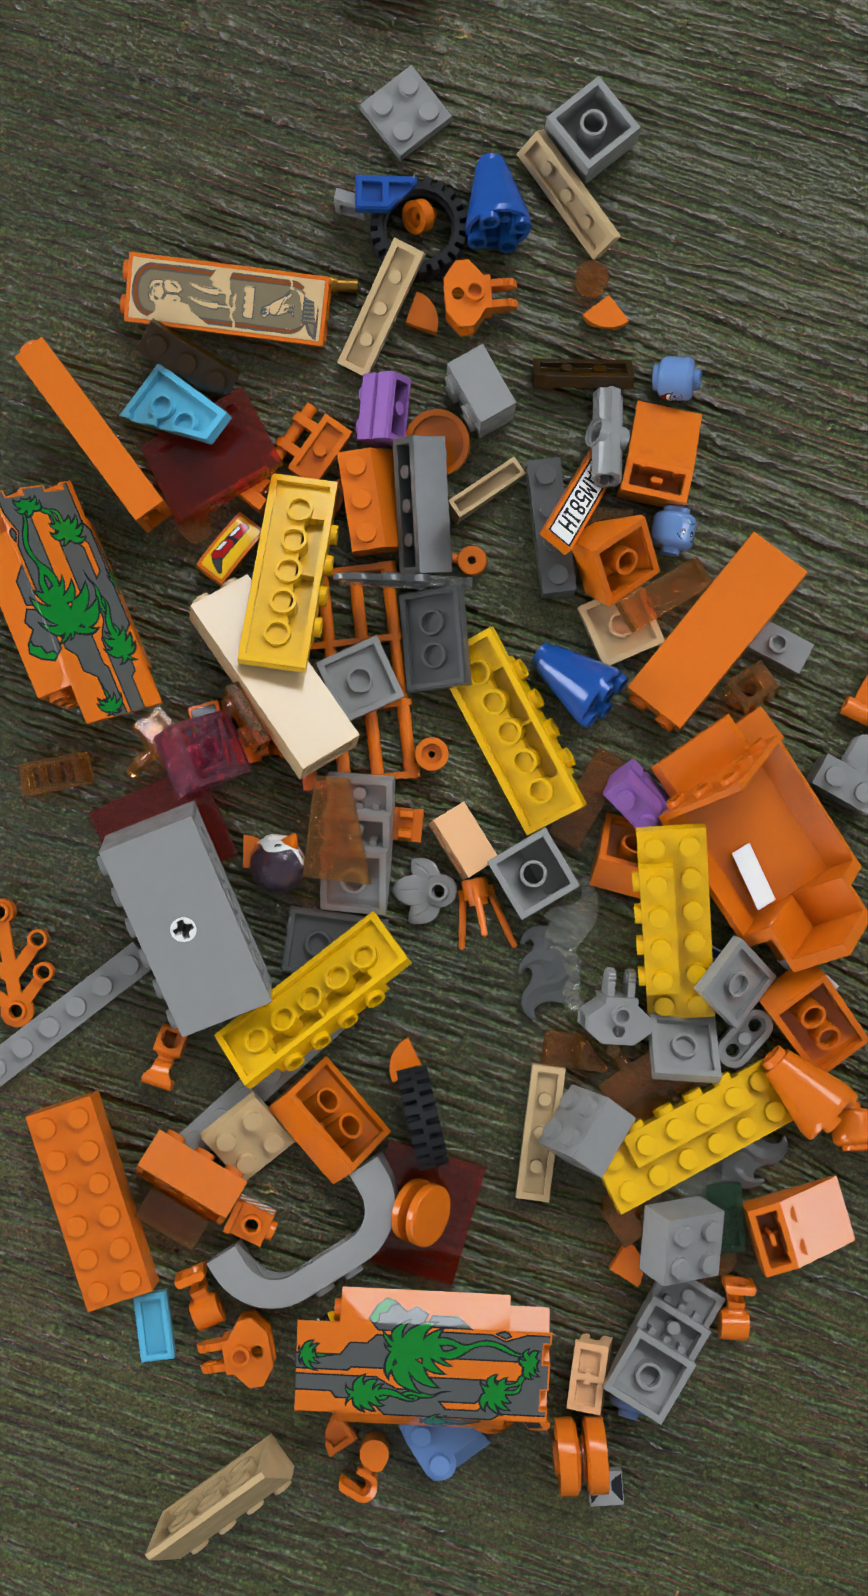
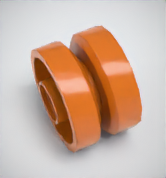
M602 1414L600 1416L584 1415L581 1421V1435H579V1438L576 1423L571 1416L554 1417L553 1461L555 1474L558 1477L560 1498L578 1497L581 1491V1473L583 1475V1482L586 1483L587 1490L591 1496L609 1495L608 1451Z

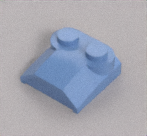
M398 1424L407 1445L426 1475L434 1482L443 1481L451 1477L458 1466L491 1443L489 1437L474 1428Z

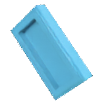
M168 1288L153 1290L152 1292L133 1297L141 1363L174 1359L176 1357V1347Z

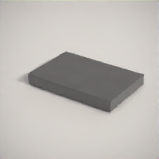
M455 584L399 595L406 693L415 694L472 685L464 586Z
M291 905L281 972L294 973L366 916ZM380 918L388 929L389 919Z

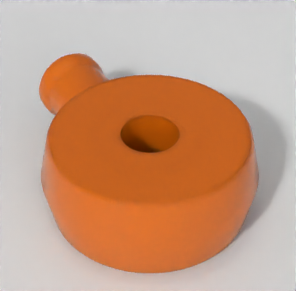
M467 546L458 554L452 553L451 562L457 564V568L465 576L475 577L482 574L486 569L487 556L481 548ZM470 558H473L476 562L474 564H470L468 560Z

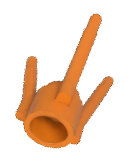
M487 877L461 881L462 890L457 891L459 897V949L463 950L465 948L467 901L469 907H476L481 935L483 937L488 935L483 908L484 904L489 903L488 897L510 946L516 948L517 943L496 897L494 884L488 885Z

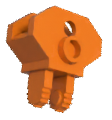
M469 259L455 260L443 278L445 319L460 337L473 336L484 319L492 318V313L512 312L518 309V301L516 299L492 300V293L509 292L517 288L516 280L514 278L491 279L490 274L483 275Z
M255 1309L241 1311L232 1330L224 1332L223 1337L207 1339L197 1344L199 1353H210L220 1350L223 1353V1358L209 1360L200 1365L203 1374L207 1375L226 1371L227 1375L234 1374L250 1389L264 1386L277 1357L271 1323Z

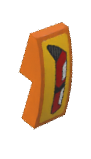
M239 511L197 562L196 568L221 587L242 566L245 557L259 544L262 528Z

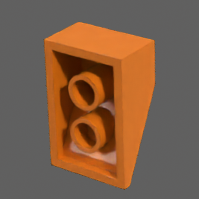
M817 965L797 972H793L790 968L772 982L758 1001L794 1051L826 1072L832 1070L868 1043L867 1034L827 975Z

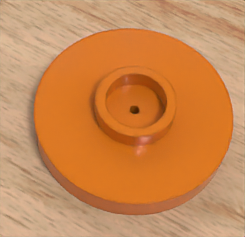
M443 409L427 410L416 416L406 430V436H445L447 476L459 470L469 456L471 448L470 433L465 423L452 412Z

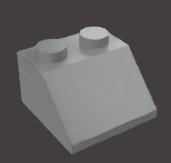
M546 827L487 861L521 920L580 886Z

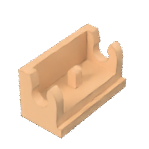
M465 802L460 803L428 824L462 880L471 877L488 866L487 861L497 856Z
M585 1333L581 1335L580 1340H575L566 1409L600 1416L606 1393L602 1385L609 1370L613 1337L602 1336L600 1340L590 1339V1334Z

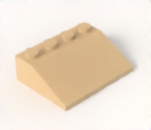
M272 1433L162 1511L145 1553L149 1561L181 1559L189 1552L192 1555L198 1553L208 1544V1539L217 1532L220 1535L226 1533L235 1525L236 1519L245 1512L247 1515L254 1513L263 1505V1499L272 1493L278 1495L290 1486L295 1466Z

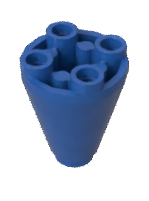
M487 153L479 158L475 169L465 223V233L468 245L473 249H499L502 253H511L516 251L518 243L522 242L529 235L532 227L531 218L503 156L498 153Z
M547 642L536 651L531 661V664L536 667V672L577 723L586 728H589L597 717L603 720L613 707V704L609 701L628 682V677L616 667L559 645H550Z

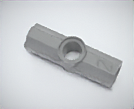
M614 386L599 387L593 392V420L590 422L585 435V443L587 446L592 447V479L594 480V485L601 488L616 487L622 482V453L625 451L630 438L628 428L622 426L623 396L621 395V389Z

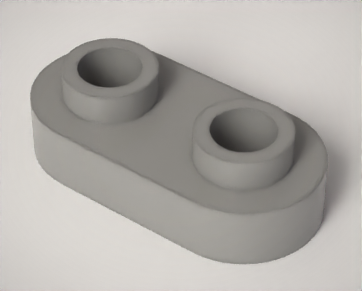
M753 1008L738 1029L730 1026L718 1039L720 1062L730 1068L743 1066L770 1037L773 1030V1022L770 1016L760 1009ZM752 1019H757L759 1026L756 1030L751 1031L748 1024ZM730 1044L737 1046V1051L734 1055H727L726 1048Z

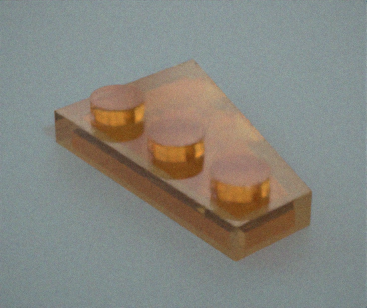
M314 776L303 877L371 884L350 779Z

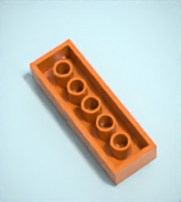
M99 1090L35 1110L25 1118L87 1312L152 1292L159 1282V1277Z

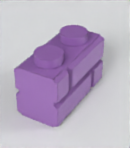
M396 371L363 374V383L359 390L360 414L356 422L357 441L371 447L383 448L393 447L392 439L406 437L411 387L410 378Z
M631 759L609 776L603 795L635 828L664 826L658 817L666 809V802L670 797L647 772L643 771L644 768L635 759Z

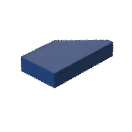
M355 175V213H389L417 186V177Z

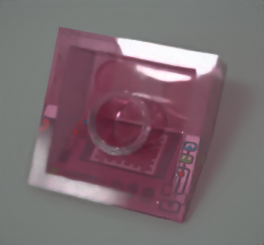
M227 709L170 724L153 737L178 800L207 791L252 771Z

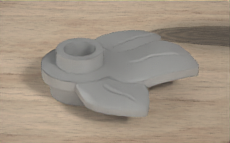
M415 858L411 860L412 875L399 879L391 890L399 901L406 905H411L408 916L409 923L424 924L436 919L441 907H446L453 903L457 896V886L450 876L440 873L433 861L426 858ZM437 885H441L444 888V895L442 897L437 896L435 893Z

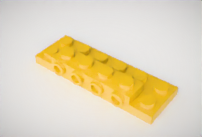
M272 473L238 651V664L302 673L307 672L310 649L313 646L314 637L321 638L323 618L318 617L319 607H326L329 587L323 586L325 575L331 576L333 571L334 556L329 555L330 545L336 546L339 536V525H334L333 519L339 489L338 482Z
M489 627L468 639L472 685L449 689L526 835H529L584 807L587 803L572 777V774L575 773L572 768L576 764L575 759L568 748H561L556 738L560 735V731L552 718L546 719L541 707L544 706V700L536 688L530 689L525 679L529 676L527 667L521 659L515 660L513 655H508L494 627Z
M706 824L636 827L638 871L632 872L633 892H640V903H634L635 924H642V935H636L637 955H644V966H638L639 986H646L647 1014L649 1016L650 1013H657L660 1016L669 1015L678 1018L715 1017V1010L693 989L713 963Z
M372 911L273 988L271 1003L237 1016L214 1034L243 1084L251 1090L276 1069H279L281 1072L298 1069L305 1061L303 1056L312 1049L320 1050L325 1048L331 1042L332 1038L330 1035L339 1028H350L358 1021V1013L367 1006L374 1008L380 1005L385 999L384 993L390 989L386 983L411 965L412 962L378 915Z
M759 1059L731 1075L729 1071L723 1072L719 1083H712V1085L703 1090L700 1087L693 1088L682 1095L683 1101L673 1106L671 1102L663 1104L652 1111L653 1117L644 1122L641 1118L634 1121L601 1178L619 1214L622 1215L793 1121V1118L764 1072L765 1068L761 1065L763 1059Z

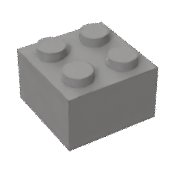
M600 76L547 116L545 123V132L584 185L634 147L641 129Z
M483 344L447 363V376L444 377L447 385L444 388L450 401L453 404L459 403L463 414L460 416L467 426L469 433L474 431L478 439L513 420L516 401Z
M572 1084L569 1090L563 1094L560 1105L552 1119L546 1123L538 1143L565 1162L602 1178L636 1117L610 1098Z
M701 1196L645 1205L639 1269L662 1286L719 1275L725 1211Z

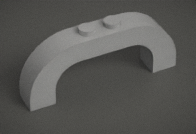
M382 1151L361 1163L354 1172L349 1174L363 1198L365 1207L363 1223L356 1231L297 1268L286 1272H275L262 1267L253 1258L241 1238L214 1255L206 1263L218 1283L239 1301L254 1307L276 1309L297 1304L313 1294L321 1297L335 1287L333 1282L344 1276L348 1280L363 1270L361 1264L369 1260L381 1248L392 1229L391 1214L398 1195V1186L394 1172Z

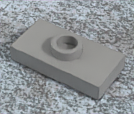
M770 621L749 646L748 650L798 675L814 644Z

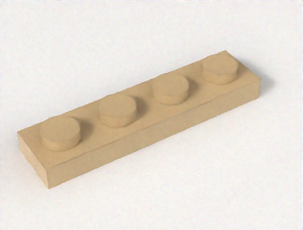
M545 130L536 131L519 150L517 156L593 260L598 259L621 235Z
M394 237L338 359V364L362 376L365 373L372 372L426 253Z
M532 1063L515 1191L516 1198L549 1202L555 1154L539 1144L538 1141L543 1134L546 1123L552 1119L560 1105L566 1068L563 1066Z

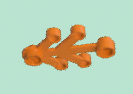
M0 898V906L5 909L4 917L0 918V953L2 959L0 961V978L5 981L7 994L0 990L1 1017L9 1026L22 1027L34 1017L35 1007L33 1000L44 984L55 976V967L52 963L47 961L38 963L33 969V979L22 992L20 978L40 949L49 944L50 936L44 929L32 930L27 936V945L16 959L10 923L16 917L17 908L10 899ZM36 933H40L44 937L41 945H37L33 941ZM41 966H46L49 969V976L47 978L40 976L39 969ZM14 1005L21 1007L22 1014L20 1017L13 1015L12 1007Z

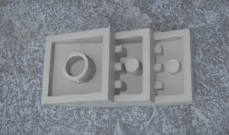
M330 771L327 774L324 843L320 847V910L369 914L374 911L377 915H386L393 847L395 776Z
M698 1280L662 1286L655 1281L620 1346L602 1388L662 1425L695 1369L696 1364L694 1361L711 1334L709 1327L726 1299Z

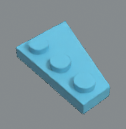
M160 364L156 365L119 415L125 421L208 444L215 442L232 419L226 411Z

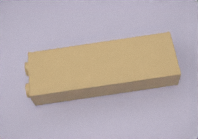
M248 574L239 579L236 577L231 578L210 595L209 593H204L198 596L190 605L189 620L301 780L356 747L360 734L309 661L306 673L238 664L237 657L252 580Z

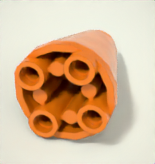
M780 1045L772 1049L761 1062V1065L765 1068L766 1076L800 1132L809 1140L815 1138L822 1129L826 1133L834 1130L841 1121V1118L838 1116L841 1111L848 1109L858 1099V1095L847 1083L789 1049L784 1050Z

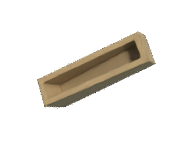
M512 457L448 500L449 516L455 525L525 476L526 472L516 458Z

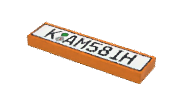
M590 447L539 533L564 555L569 553L574 547L608 488L594 485V480L592 479V447Z

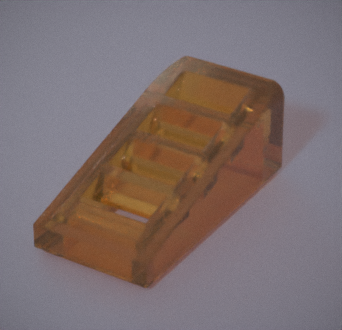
M87 751L18 765L24 797L94 783L90 757ZM60 763H63L66 782H63ZM46 766L50 768L53 785L49 784ZM37 768L40 787L36 788L33 769Z

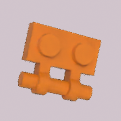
M307 402L301 412L297 411L292 417L293 423L285 435L278 437L274 443L276 447L269 457L280 464L288 454L293 457V460L287 467L290 472L297 477L322 480L338 458L337 453L342 452L352 438L353 432L326 413L317 424L311 419L318 409ZM305 430L310 433V436L303 446L299 448L294 443Z

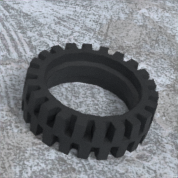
M414 176L417 177V186L389 213H372L370 218V238L374 253L382 265L391 245L386 231L391 214L399 206L419 198L426 199L428 202L439 206L446 213L451 223V236L448 245L440 254L422 261L413 283H420V279H426V282L434 281L435 276L439 278L445 276L446 271L450 269L455 260L461 259L467 241L465 233L467 215L460 198H456L455 192L451 188L445 189V183L439 180L436 184L432 183V178L424 177V181H419L418 176Z
M427 1065L396 1071L419 1171L449 1164Z

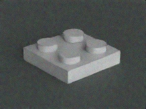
M412 65L360 104V111L400 161L452 122V115Z
M377 635L316 662L328 690L350 721L405 697Z
M734 935L693 989L728 1025L738 1029L777 976L743 939Z
M657 1013L649 1014V1017L653 1020L652 1031L648 1035L652 1079L704 1083L720 1082L722 1072L715 1017L678 1018L669 1015L660 1016Z

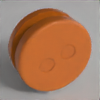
M416 1178L406 1183L397 1195L392 1209L391 1226L395 1236L422 1248L434 1244L442 1235L450 1215L451 1203L447 1190L441 1185L430 1183L421 1178Z

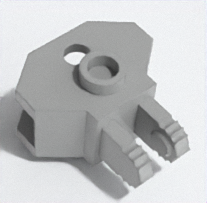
M607 967L603 974L602 989L597 990L596 997L578 1010L577 1022L601 1044L634 1046L651 1034L653 1020L638 1006L639 999L635 997L637 978L635 969L625 970L622 990L615 991L616 971L613 967Z

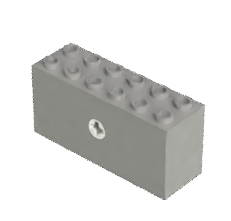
M195 801L105 835L99 850L100 856L97 857L98 866L104 876L109 875L114 887L111 888V894L117 907L123 906L128 918L125 919L126 928L132 938L137 937L141 945V949H139L140 959L146 969L151 968L155 979L152 980L153 987L158 998H164L169 1007L166 1010V1015L173 1029L178 1027L183 1038L271 1003L272 979Z

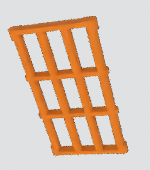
M388 560L372 564L333 568L331 576L325 575L323 586L329 587L328 577H333L335 573L397 572L396 561ZM349 582L355 638L335 639L329 587L326 607H319V616L323 618L322 642H314L310 651L323 650L325 659L336 654L337 648L351 647L373 637L368 636L362 582ZM383 586L388 634L377 636L380 643L389 642L392 669L405 697L380 709L397 707L404 771L384 774L377 710L364 715L370 770L372 775L395 776V780H415L420 778L421 774L420 766L416 763L410 712L412 698H409L408 693H406L396 586ZM348 751L336 758L337 772L351 773ZM317 770L302 779L303 791L311 792L312 790L327 788V780L318 781Z

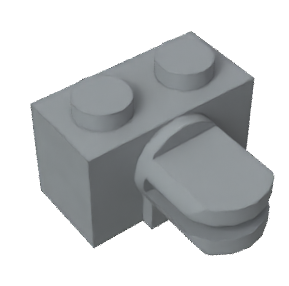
M868 735L854 737L840 760L828 753L819 755L806 777L812 790L859 816H868Z

